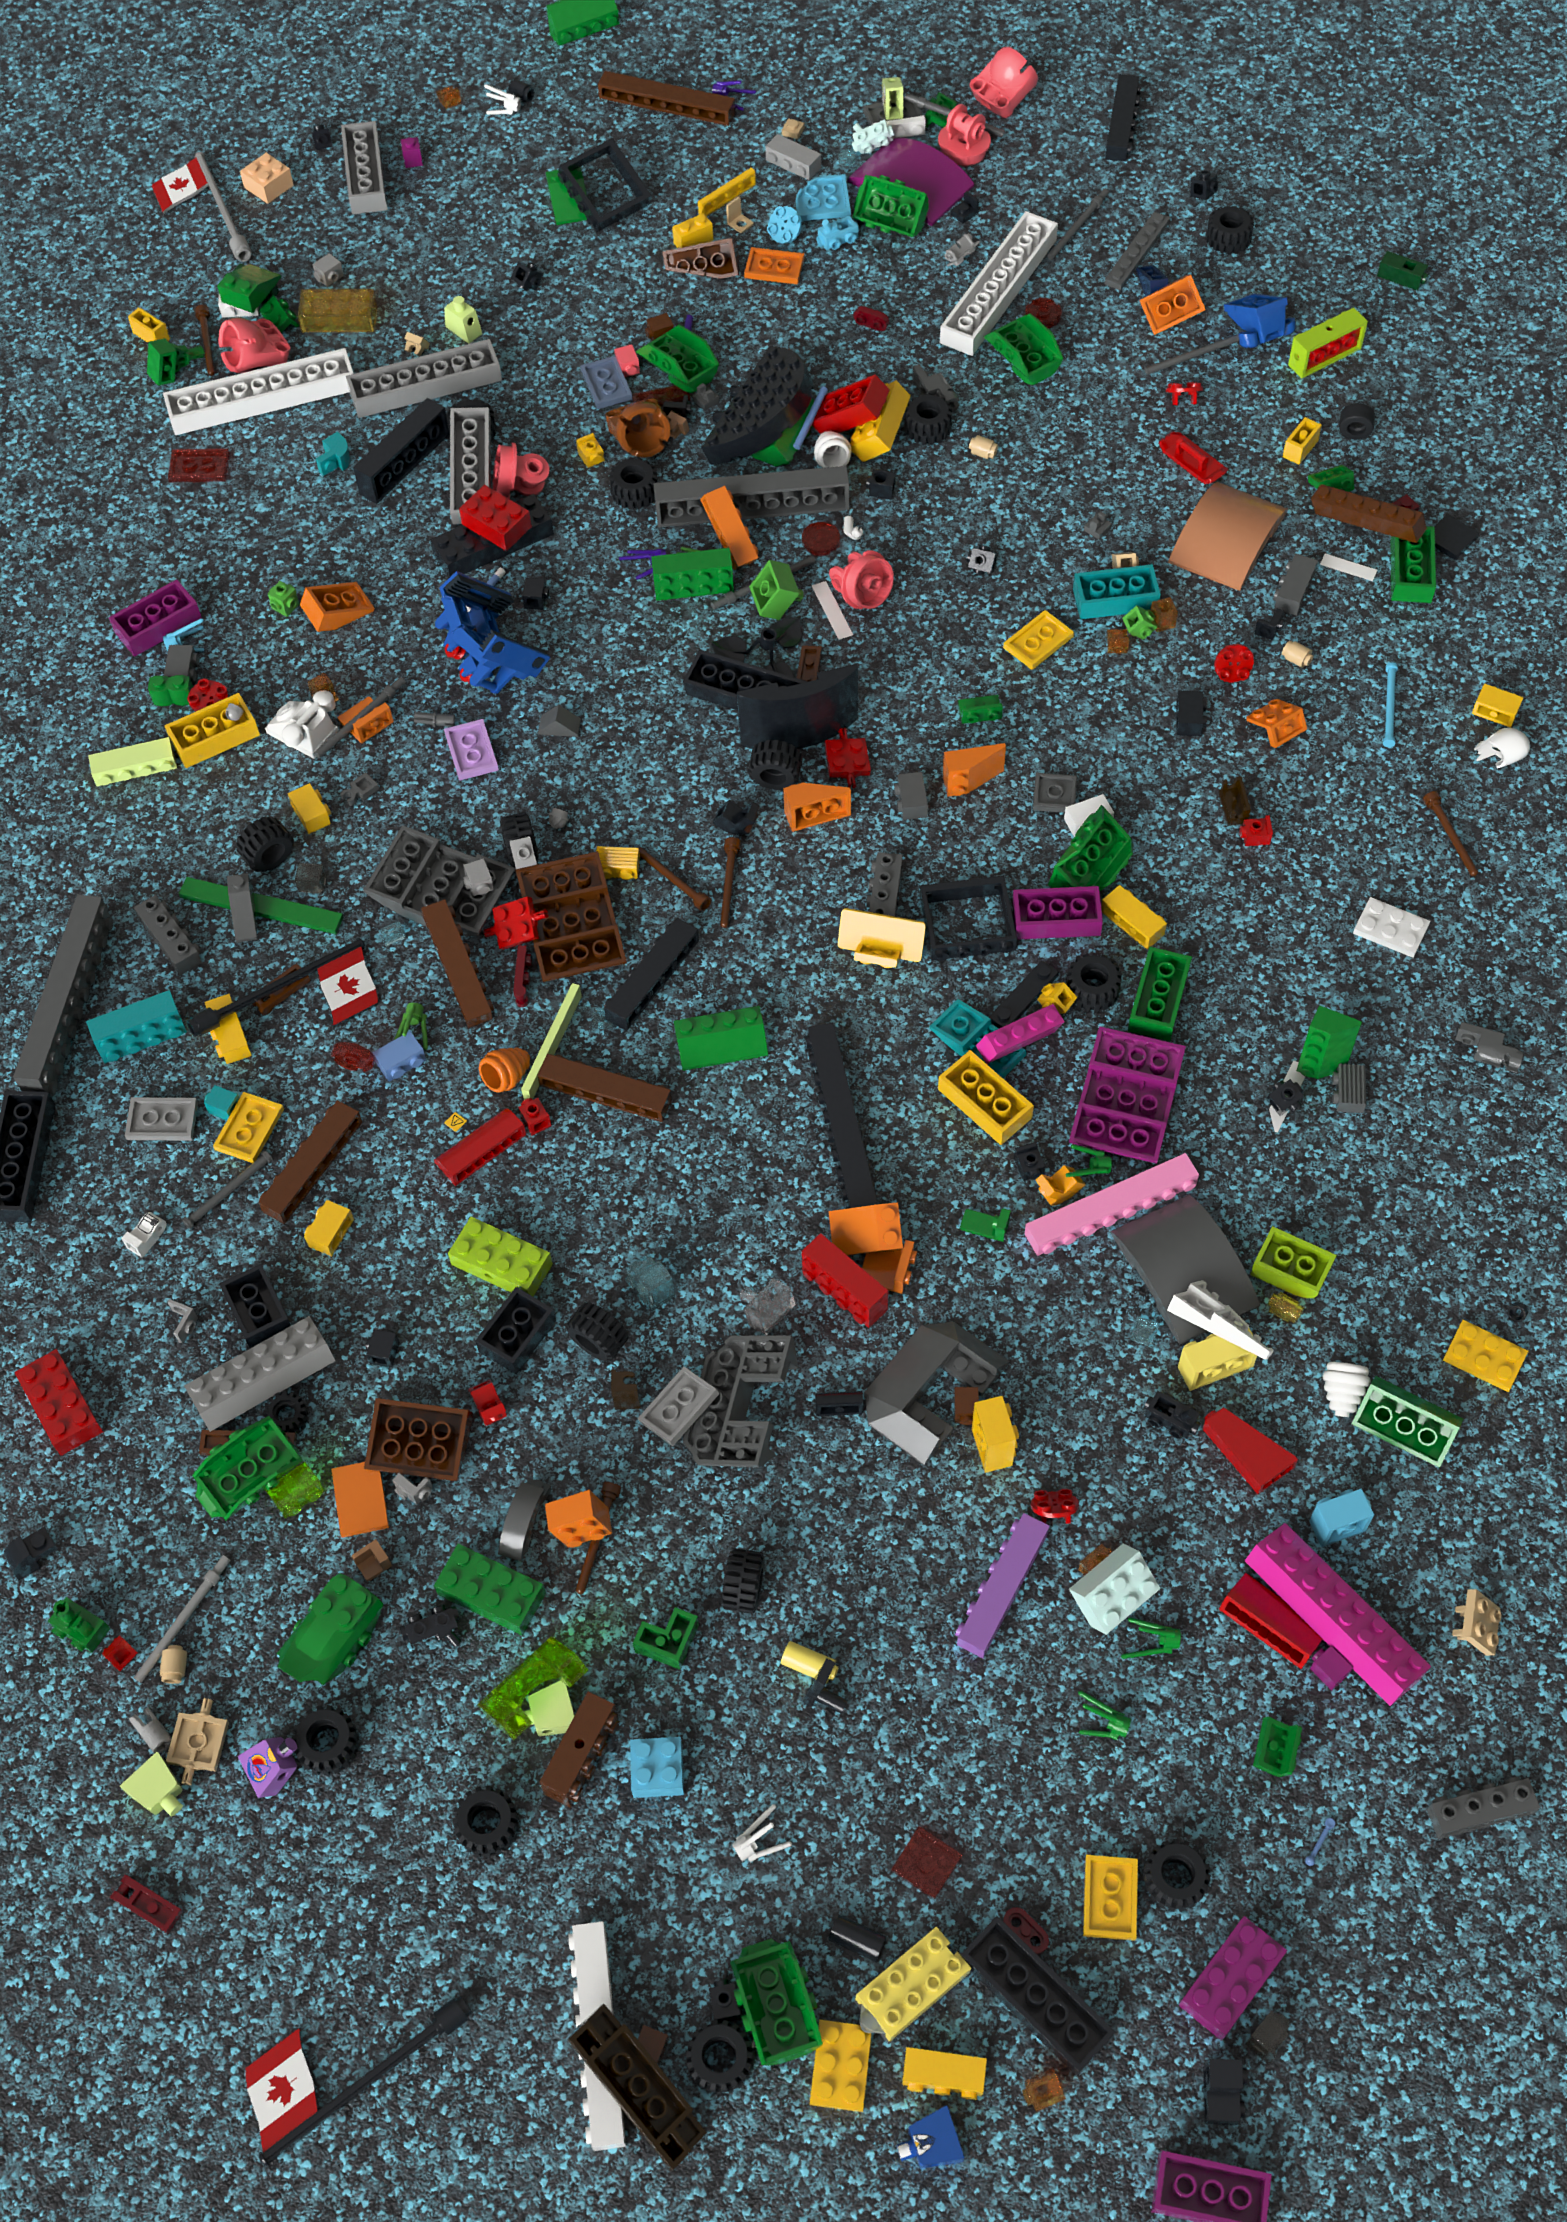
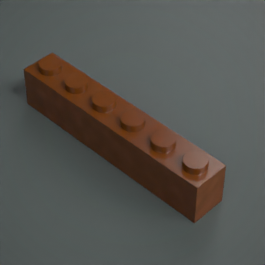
M1321 484L1311 498L1315 514L1414 543L1419 541L1427 529L1423 512Z
M444 899L422 907L423 919L467 1027L470 1028L491 1020L492 1011H494L491 999L486 1000L484 995L487 992L483 980L479 981L476 974L479 973L475 961H470L468 955L471 954L468 943H463L461 936L464 935L460 924H455L453 920L456 915L452 905L448 906Z
M547 1054L538 1073L541 1087L662 1123L672 1102L671 1090L663 1085H652L642 1079L635 1080L629 1078L622 1073L615 1074L601 1067L588 1066L581 1061L574 1062L565 1059L561 1055Z
M338 1100L327 1109L325 1117L314 1126L308 1139L301 1143L294 1157H290L284 1170L275 1176L273 1184L260 1196L258 1203L263 1213L283 1224L287 1222L363 1123L359 1111Z

